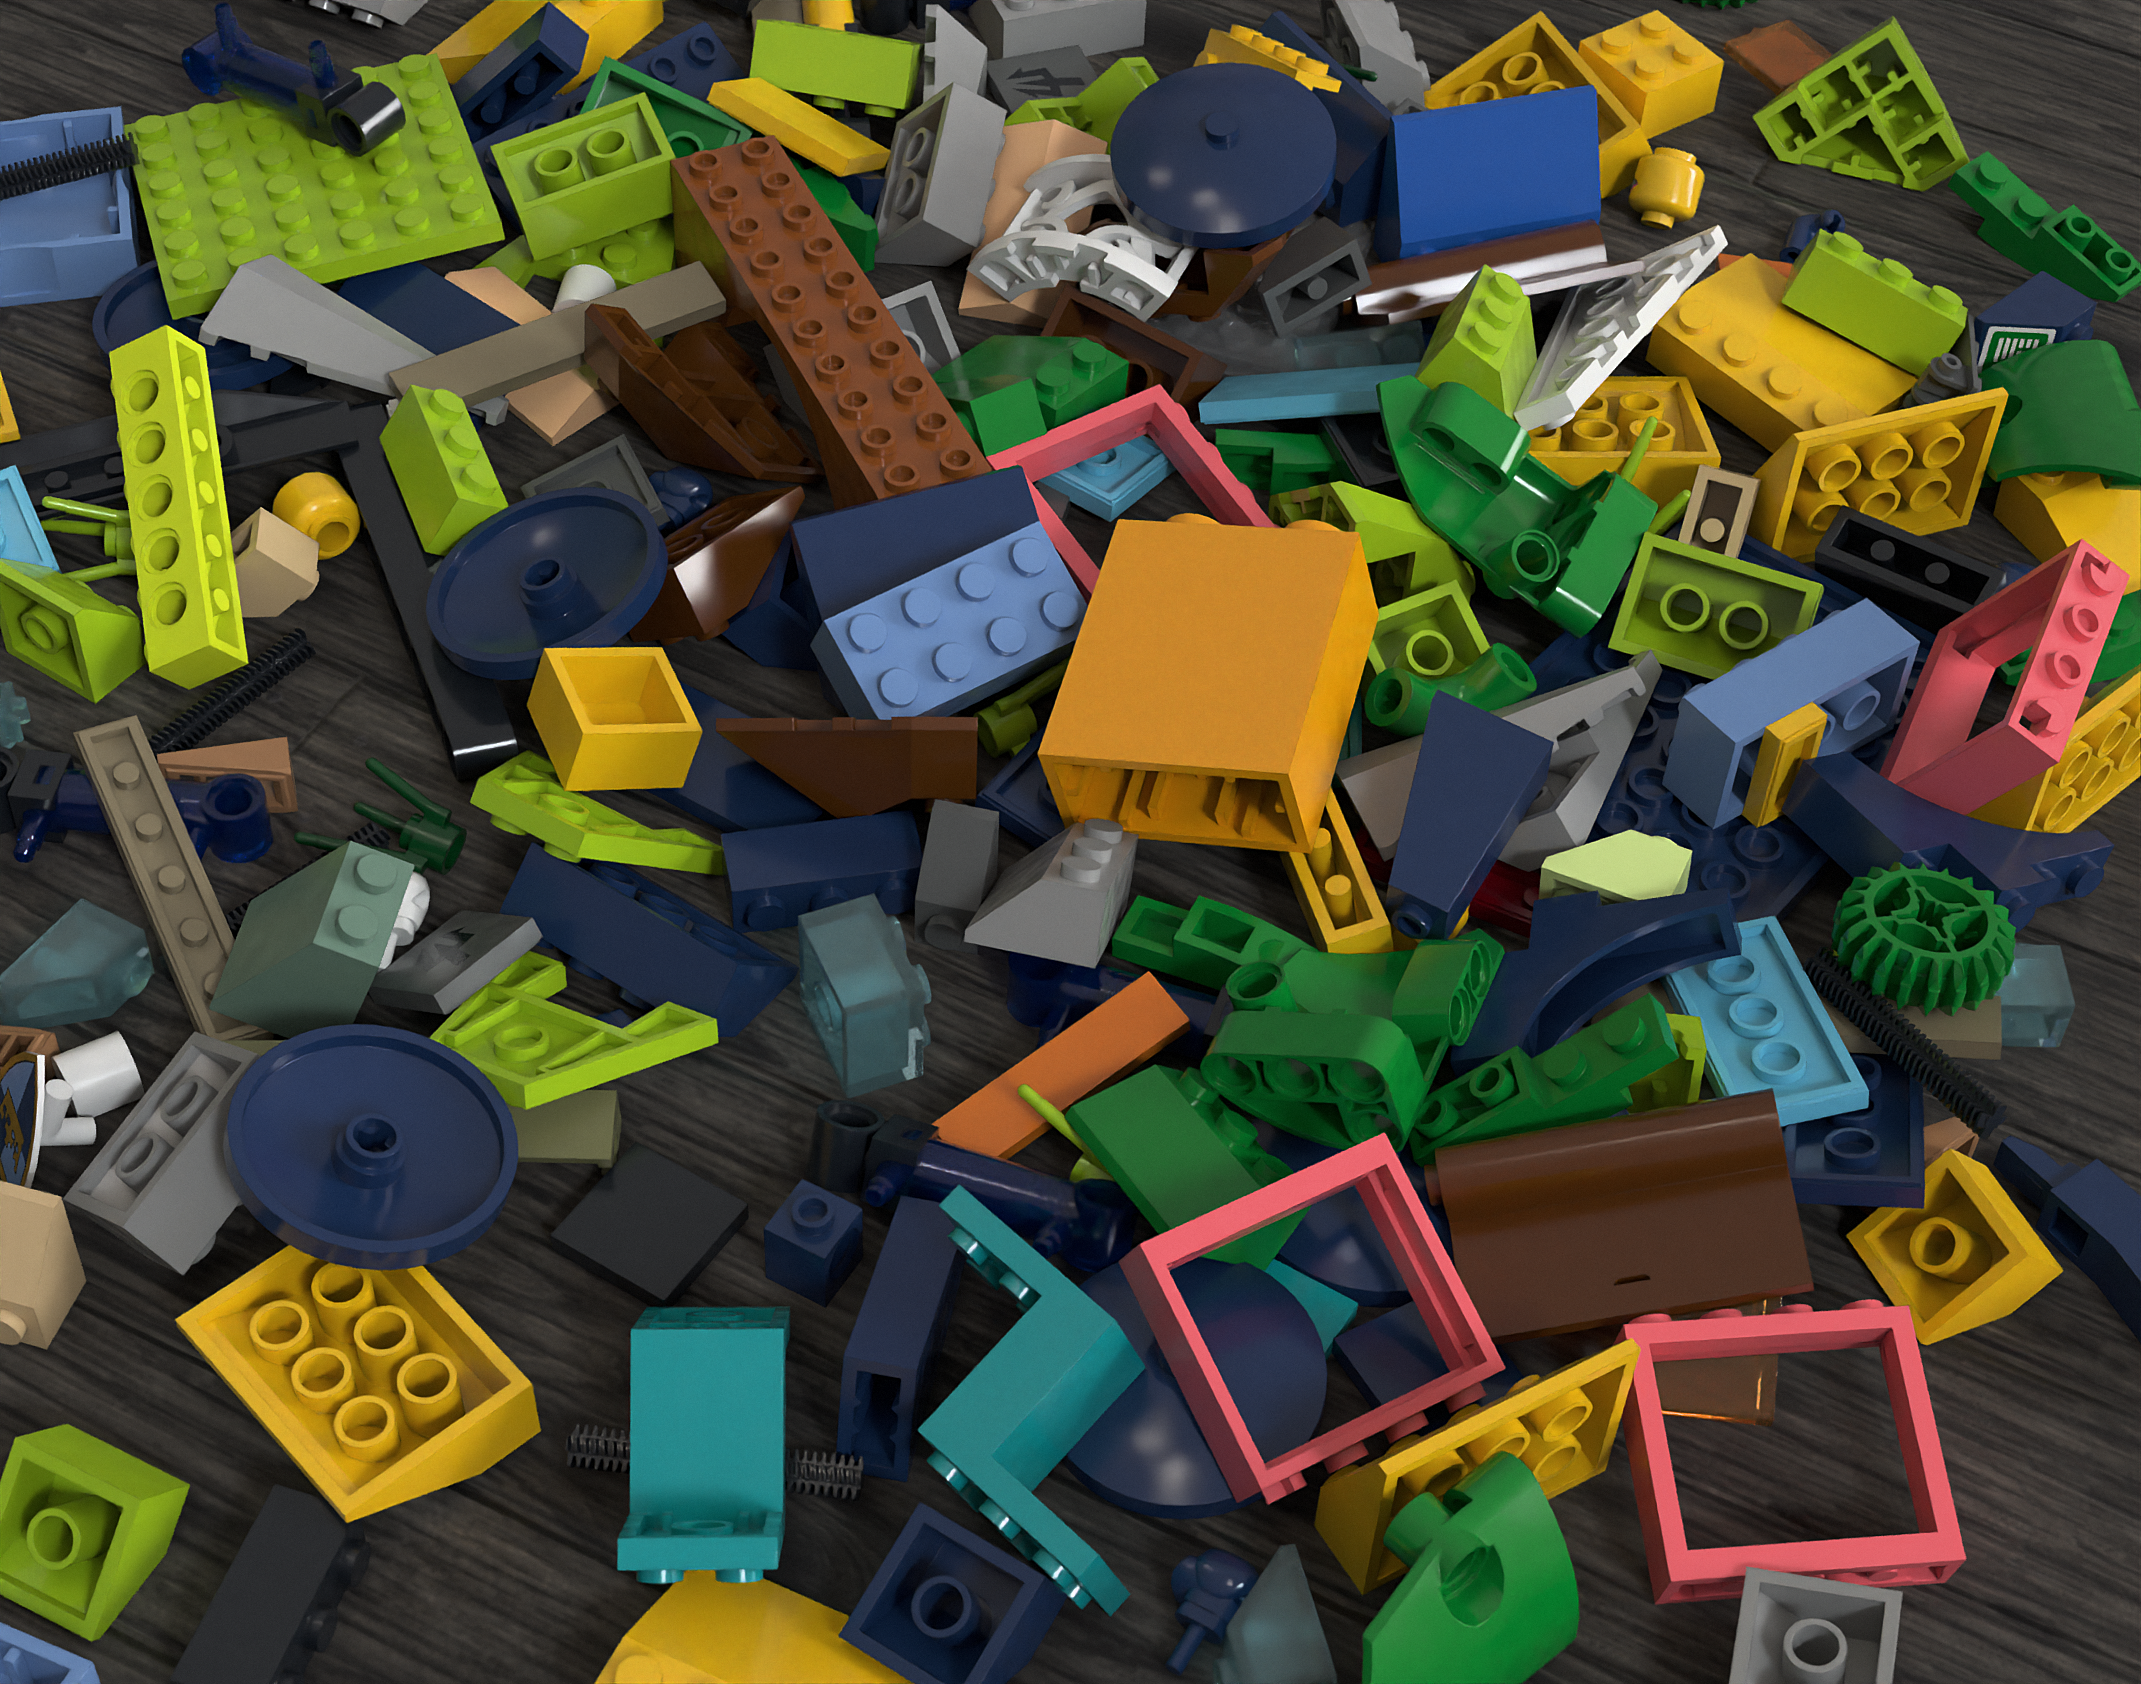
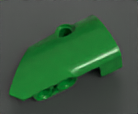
M2098 339L2072 340L2048 344L2021 352L1998 362L1978 374V378L1982 380L1981 392L2003 387L2009 394L1980 485L1981 488L2000 485L2004 479L2031 473L2073 471L2098 473L2105 489L2141 491V408H2139L2119 355L2113 345Z
M1411 374L1378 383L1376 385V392L1387 444L1404 490L1421 520L1482 570L1487 587L1495 595L1503 599L1521 598L1575 639H1580L1586 635L1607 608L1643 539L1644 533L1647 532L1657 512L1658 504L1615 471L1609 473L1607 470H1603L1579 486L1571 485L1528 453L1532 442L1528 432L1465 385L1456 382H1444L1431 390Z
M1478 928L1454 939H1424L1419 942L1416 949L1378 954H1340L1300 948L1282 966L1270 960H1258L1242 965L1227 979L1225 988L1234 1011L1224 1017L1200 1065L1201 1075L1211 1088L1241 1109L1295 1136L1328 1147L1347 1150L1385 1132L1395 1153H1398L1403 1149L1448 1046H1462L1468 1039L1505 954L1503 946Z
M1505 1451L1495 1452L1449 1488L1444 1494L1442 1502L1430 1492L1420 1494L1402 1508L1388 1526L1383 1537V1544L1410 1571L1362 1634V1684H1523L1575 1640L1579 1624V1596L1567 1545L1537 1479L1523 1461L1513 1454Z

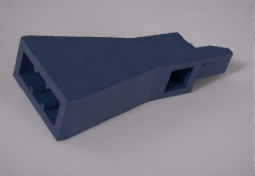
M2011 1135L2002 1140L1993 1165L2008 1181L2042 1210L2035 1229L2099 1287L2141 1344V1196L2099 1159L2094 1160L2084 1168L2071 1162L2061 1167L2039 1147Z

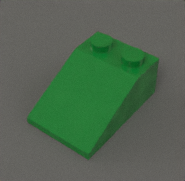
M607 56L604 57L580 111V114L645 92L676 159L702 150H714L745 142L750 139L754 130L727 113Z
M993 335L931 374V377L936 384L1005 374L1031 377L1046 430L1050 431L1125 399L1129 362L1085 337Z

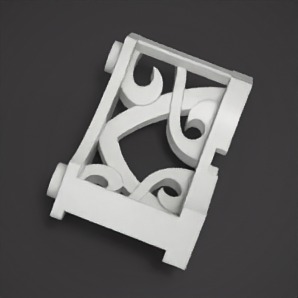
M1084 154L1061 158L1036 170L1023 185L1025 190L1031 194L1002 237L984 246L975 255L967 270L1010 303L1025 292L1039 288L1056 287L1060 280L1080 282L1082 292L1106 299L1146 322L1170 297L1179 283L1177 281L1199 247L1181 244L1164 238L1138 222L1122 204L1113 183L1110 155ZM1116 204L1129 225L1104 226L1083 236L1069 233L1064 220L1088 206ZM1155 254L1172 260L1165 272L1155 267Z

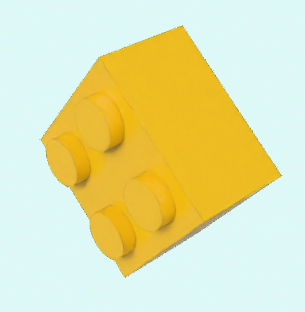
M1658 10L1580 41L1578 54L1639 123L1646 139H1650L1714 111L1724 60Z
M544 648L527 702V708L564 791L683 788L703 730L663 648Z

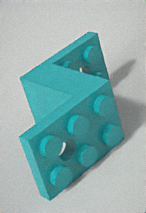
M958 1185L939 1205L955 1227L947 1236L948 1239L968 1258L965 1262L984 1282L996 1291L1002 1286L1018 1302L1015 1306L1024 1316L917 1430L935 1450L926 1462L946 1480L945 1483L975 1512L978 1513L980 1511L1028 1561L1032 1559L1049 1576L1050 1581L1067 1594L1068 1598L1082 1610L1092 1599L1111 1617L1131 1594L1099 1554L1031 1492L1138 1377L1146 1366L1113 1317L961 1185Z
M790 1306L647 1307L631 1328L630 1514L618 1537L617 1570H636V1580L643 1583L679 1582L684 1580V1570H716L717 1581L745 1583L762 1580L763 1569H778L785 1534L786 1348L790 1338Z

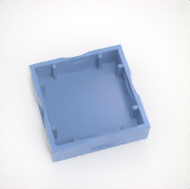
M121 106L51 113L21 120L1 121V173V166L3 165L6 166L8 171V164H12L15 170V162L21 168L20 161L23 160L27 166V159H30L34 165V157L40 163L39 156L42 155L46 161V154H49L53 160V152L59 158L58 151L61 150L65 156V149H68L72 155V147L78 153L77 146L80 145L84 151V144H87L91 150V142L97 148L96 141L99 140L103 146V139L105 138L109 145L110 137L116 143L115 136L119 135L122 141V134L125 133V123ZM132 166L0 201V307L103 296L120 278L141 266Z

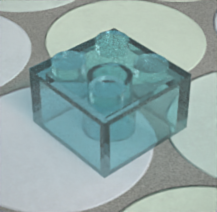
M874 893L799 915L801 1004L847 1098L856 1097L922 1076L923 1047L931 1044L930 1031L924 1016V1005L931 1002V990L922 966L920 964L911 966L906 956L905 937L895 916L886 917Z

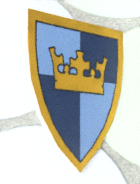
M34 1052L19 1053L11 1057L0 1070V1176L4 1182L31 1188L40 1146L92 1145L96 1138V1124L92 1117L64 1118L74 1093L73 1087L68 1082L60 1079L50 1080L45 1086L44 1055Z

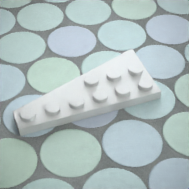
M1714 226L1636 259H1644L1646 271L1570 287L1513 412L1518 424L1526 431L1540 426L1544 430H1552L1570 421L1582 404L1640 340L1653 330V326L1727 246L1728 242L1720 226Z

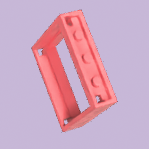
M1160 384L1047 431L1048 434L986 457V461L993 471L1015 465L1022 466L1039 520L1087 605H1089L1100 570L1032 483L1147 433L1220 524L1281 528L1279 525L1272 523L1256 503L1249 487L1237 480L1222 461L1218 449L1202 437L1190 422L1184 407L1174 402Z
M2080 539L1941 628L1935 638L1879 775L1925 800L1962 815H1967L2059 763L2130 575L2086 541ZM2033 646L2004 720L1967 741L1995 669ZM2022 715L2032 722L2029 730L2019 724Z
M1385 1132L1147 1240L1118 1261L1237 1503L1261 1492L1268 1505L1307 1485L1301 1471L1323 1461L1330 1474L1369 1454L1363 1440L1384 1431L1389 1443H1392L1429 1424L1423 1412L1424 1410L1443 1401L1450 1414L1486 1396L1487 1394L1480 1382L1506 1369ZM1355 1185L1450 1372L1264 1464L1169 1270Z
M1860 1300L1849 1303L1840 1310L1813 1312V1308L1809 1305L1794 1304L1775 1309L1769 1315L1742 1316V1312L1736 1309H1720L1708 1312L1696 1320L1672 1321L1671 1317L1665 1314H1648L1637 1317L1628 1324L1623 1325L1613 1345L1633 1338L1641 1348L1621 1418L1655 1604L1742 1598L1746 1567L1883 1588L1945 1583L1965 1562L1966 1556L1909 1305L1883 1307V1303L1878 1300ZM1879 1347L1919 1533L1687 1550L1653 1362Z

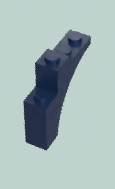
M1849 751L1803 760L1781 809L1787 817L1853 879L1854 877H1866L1871 867H1880L1888 871L1894 861L1900 862L1908 869H1915L1920 861L1924 863L1928 870L1942 872L1948 867L1949 875L1960 880L1973 877V888L1976 890L1993 891L1994 904L2002 905L2009 909L2008 922L2016 927L2015 933L2021 931L2031 921L2036 908L2071 898H2081L2090 894L2102 881L2104 876L2103 867L2115 846L2098 830L2080 833L2034 832L1996 825L1962 815L1901 788L1856 759Z
M1728 887L1604 906L1598 891L1534 900L1529 948L1505 952L1468 1039L1462 1046H1452L1450 1063L1456 1079L1516 1045L1532 1059L1571 1037L1591 1017L1618 998L1664 975L1708 961L1742 955V936Z

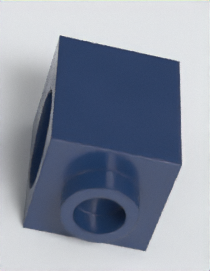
M802 1179L764 1227L766 1278L826 1308L863 1259V1208Z

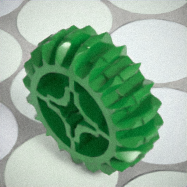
M1894 861L1888 871L1880 867H1871L1866 877H1854L1851 886L1846 889L1842 900L1838 901L1833 916L1834 925L1831 932V938L1833 939L1831 949L1837 952L1839 967L1844 965L1849 967L1851 979L1853 980L1852 984L1854 985L1858 980L1866 981L1865 985L1868 984L1872 988V997L1877 994L1882 995V998L1887 997L1894 1000L1898 1010L1904 1005L1918 1007L1925 1017L1933 1008H1939L1946 1015L1953 1017L1959 1007L1976 1011L1981 1001L1993 1000L1996 991L2002 986L2004 977L2009 975L2015 958L2013 951L2016 943L2014 937L2016 927L2008 922L2009 909L2002 905L1994 904L1993 891L1976 890L1973 888V877L1960 880L1949 875L1948 867L1942 872L1928 870L1924 863L1920 861L1915 869H1908L1900 862Z

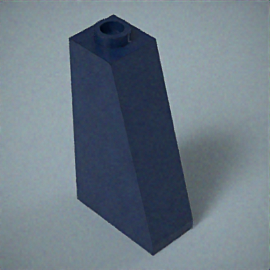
M1437 690L1431 701L1388 883L1385 914L1389 923L1393 924L1402 934L1417 940L1449 938L1547 780L1554 745L1553 741L1441 690Z
M901 1195L843 1356L836 1463H838L841 1454L845 1455V1464H847L849 1456L853 1455L854 1465L857 1464L858 1457L862 1456L865 1475L907 1483L920 1436L917 1430L924 1421L966 1258L947 1237L955 1227L939 1207L940 1202Z

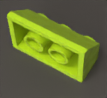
M757 19L749 78L760 77L792 96L794 91L814 94V105L844 109L845 100L866 103L864 113L896 118L897 108L908 109L911 107L924 56L925 44L777 19Z
M645 92L490 146L520 228L535 262L553 255L562 254L567 250L592 241L613 236L620 231L654 219L663 218L673 213L670 160L676 159Z
M1821 228L1792 265L1781 301L1783 304L1919 378L1933 358L1949 353L1965 328L1968 308L1962 306L1963 302L1960 297L1949 289L1934 285L1931 289L1913 279L1912 272L1901 263L1888 258L1880 261L1863 252V246L1853 237L1842 232H1834L1832 235Z
M1484 264L1443 311L1414 377L1431 390L1444 382H1456L1465 385L1518 423L1513 412L1537 362L1530 299L1523 294L1520 285L1511 276L1502 272L1496 273Z
M410 384L379 439L425 552L446 557L454 546L471 530L509 506L462 398L445 389H436L434 391Z
M1645 532L1608 648L1633 656L1651 649L1659 664L1715 680L1730 672L1740 661L1747 658L1754 659L1776 647L1785 637L1791 634L1799 635L1812 628L1824 587L1817 582Z

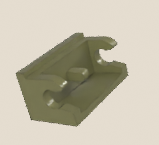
M582 1090L527 1110L513 1107L506 1103L516 1127L518 1162L598 1164V1167L602 1168V1175H605L618 1161L622 1118L617 1090Z

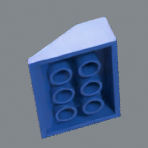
M1593 85L1390 116L1373 248L1382 263L1587 219H1593L1599 225L1601 191L1597 91Z

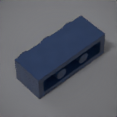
M549 1L450 87L471 144L536 111L580 73L589 34Z
M912 810L721 834L723 880L732 927L740 933L765 932L777 928L815 923H834L845 919L883 914L894 915L915 910V897L923 852Z

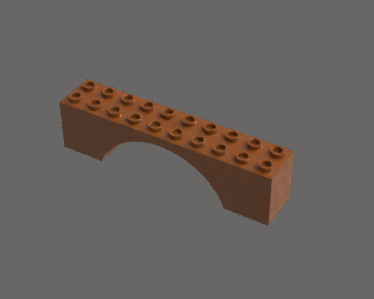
M774 135L763 138H751L742 143L714 150H702L689 156L670 160L676 266L681 268L700 261L725 297L726 313L710 318V322L720 323L725 328L756 320L773 343L793 381L808 417L824 465L835 510L993 471Z

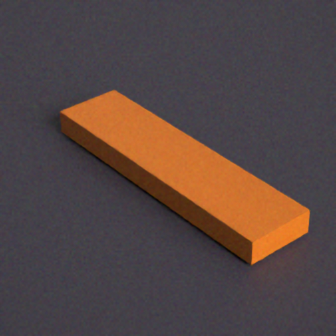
M1148 971L931 1125L940 1127L937 1140L958 1167L986 1175L1054 1127L1018 1095L1017 1090L1020 1085L1027 1084L1062 1114L1066 1115L1071 1106L1109 1088L1191 1029L1190 1019Z

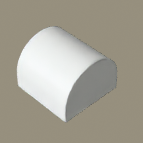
M584 264L570 268L564 275L552 313L617 291L614 279L606 271L593 265Z
M118 1031L51 1057L57 1079L64 1080L73 1087L74 1093L70 1105L77 1117L93 1118L138 1100L145 1095L132 1055Z

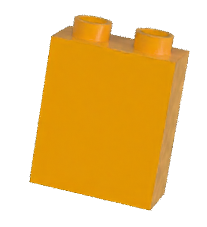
M1192 513L1172 516L1166 522L1118 519L1037 753L1065 829L1076 822L1085 824V821L1089 819H1105L1122 825L1123 832L1139 834L1138 839L1312 853L1379 617L1359 532L1341 531L1328 523L1317 520H1299L1288 524L1284 528L1222 525L1209 517Z

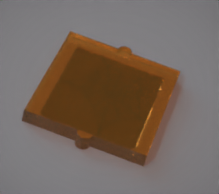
M1789 19L1762 29L1753 28L1751 33L1725 42L1723 51L1777 95L1832 56L1830 52Z

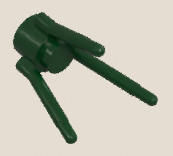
M368 758L365 762L366 767L382 779L390 788L424 813V816L415 813L406 822L364 802H356L353 809L357 814L401 835L399 848L405 850L406 853L366 844L361 845L414 864L413 871L421 875L427 868L446 875L453 868L463 850L467 836L466 829L450 822L451 810L429 800L376 758ZM301 831L296 832L294 835V841L298 844L330 852L349 842L343 839Z

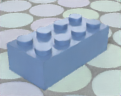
M1037 521L824 620L810 646L849 717L862 720H891V717H947L1072 655L1088 605L1041 522Z
M1866 598L1843 611H1833L1821 623L1799 635L1791 634L1785 637L1776 647L1760 656L1740 661L1730 672L1708 684L1701 683L1695 685L1683 696L1679 703V716L1673 741L1668 748L1669 757L1662 784L1712 830L1718 828L1743 812L1766 726L1813 702L1828 715L1817 757L1847 751L1851 753L1892 730L1920 641Z

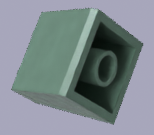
M349 841L252 899L212 998L209 1010L289 1039L319 1028L353 1024L380 967L415 865Z

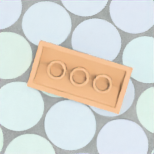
M1055 119L1003 126L1002 133L1005 134V144L1001 153L996 158L992 177L996 182L995 190L991 199L987 202L982 223L986 227L985 236L981 245L972 251L970 263L984 246L1002 237L1031 194L1025 190L1023 185L1036 170L1050 162L1069 156L1084 154L1107 155L1108 142ZM1095 205L1085 207L1064 220L1069 233L1077 234L1090 226ZM967 271L958 308L959 315L1044 328L1066 283L1076 288L1077 281L1060 280L1056 287L1039 288L1025 292L1010 303L971 272Z
M495 266L448 272L444 277L521 325L553 314ZM589 364L509 392L505 396V398L509 399L507 409L552 446L621 402L608 396L597 383L599 376Z

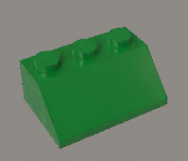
M1155 1064L1071 1106L1064 1116L1159 1235L1294 1174L1284 1162L1266 1153L1255 1140L1258 1136L1256 1128L1247 1119L1229 1110L1218 1097L1220 1094L1206 1083L1201 1075V1071L1189 1067L1183 1072ZM1312 1205L1199 1257L1232 1264L1247 1262L1261 1270H1266Z

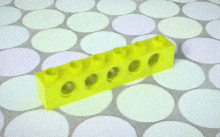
M164 325L109 352L112 373L110 387L116 404L119 428L117 441L122 452L125 476L124 495L128 502L132 531L130 545L135 556L139 586L137 600L142 610L146 641L144 655L149 665V672L190 690L249 663L205 347L170 326Z

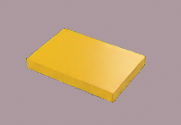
M760 77L714 82L707 97V101L712 106L766 136L774 135L780 144L839 177L884 168L891 154L889 149Z

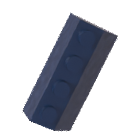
M1280 10L1272 13L1258 30V32L1262 33V36L1279 41L1284 44V47L1305 53L1307 58L1328 64L1327 75L1342 82L1338 93L1317 87L1312 89V92L1324 104L1331 116L1337 145L1335 177L1327 196L1316 210L1341 228L1377 215L1390 116L1395 115L1284 12Z
M531 843L499 913L505 915L532 917L543 936L540 942L536 944L537 946L547 949H553L555 946L570 955L568 965L576 971L594 979L603 980L606 977L621 986L618 995L630 1004L652 1011L669 1001L717 1019L718 1037H736L794 980L799 970L798 966L624 863L581 858V861L577 863L569 862L544 851V843Z

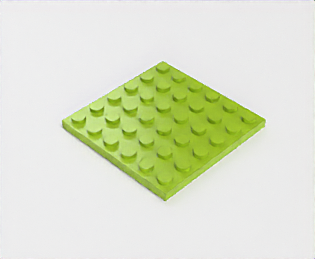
M437 53L426 56L420 54L409 55L396 63L374 68L363 66L351 70L361 74L364 86L372 81L380 82L387 86L401 102L406 117L403 129L361 157L351 155L339 144L333 148L307 137L299 104L273 92H268L260 97L246 94L240 99L218 104L201 103L193 106L188 111L166 116H145L136 123L124 125L127 139L129 140L128 132H131L134 142L138 145L140 164L134 165L133 169L172 320L211 311L240 265L270 254L317 283L324 284L505 240L500 216ZM334 77L322 80L315 78L302 80L321 89L331 88L336 85ZM308 108L312 123L318 125L314 110Z

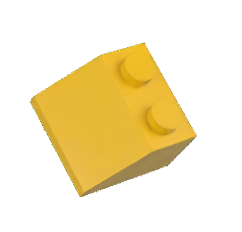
M1951 1148L1925 1169L1924 1209L1879 1207L1846 1235L1894 1306L1909 1305L1915 1335L1920 1343L1924 1345H1930L2012 1314L2064 1271L1987 1166Z

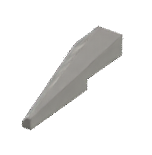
M926 5L923 103L952 82H956L984 98L987 80V47L940 5Z
M272 254L239 266L200 327L198 341L215 346L217 341L224 338L251 345V357L267 361L271 353H274L307 367V373L395 397V394L389 386L388 373L437 356ZM501 395L466 409L486 418L487 424L496 426L505 421L509 399Z
M1651 649L1633 656L1628 661L1629 665L1634 666L1647 690L1646 693L1640 697L1632 696L1604 710L1605 720L1592 728H1586L1580 722L1557 736L1559 750L1551 755L1547 780L1501 852L1498 860L1530 872L1541 868L1546 857L1585 844L1663 671Z
M1629 665L1490 711L1489 713L1553 741L1552 753L1559 750L1558 735L1580 722L1586 728L1594 727L1605 720L1604 710L1632 696L1640 697L1647 690L1634 666ZM1424 734L1339 761L1336 765L1335 774L1353 810L1363 823L1374 847L1384 862L1395 857Z

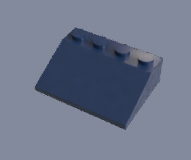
M1015 465L788 522L812 641L824 620L1040 521L1022 466ZM815 655L823 698L844 714L847 713Z

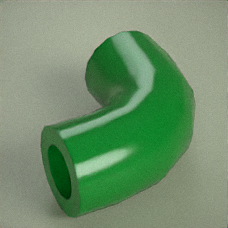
M1497 642L1472 664L1460 672L1444 678L1426 679L1398 667L1387 668L1379 673L1371 682L1366 693L1364 706L1366 716L1372 724L1399 736L1412 738L1424 734L1431 701L1437 690H1441L1484 711L1490 712L1524 701L1536 690L1537 683L1532 671L1524 660L1511 648Z

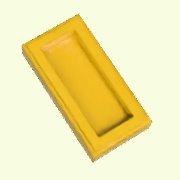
M1813 702L1765 727L1742 815L1756 828L1764 826L1784 815L1781 811L1782 806L1803 760L1817 757L1828 715Z

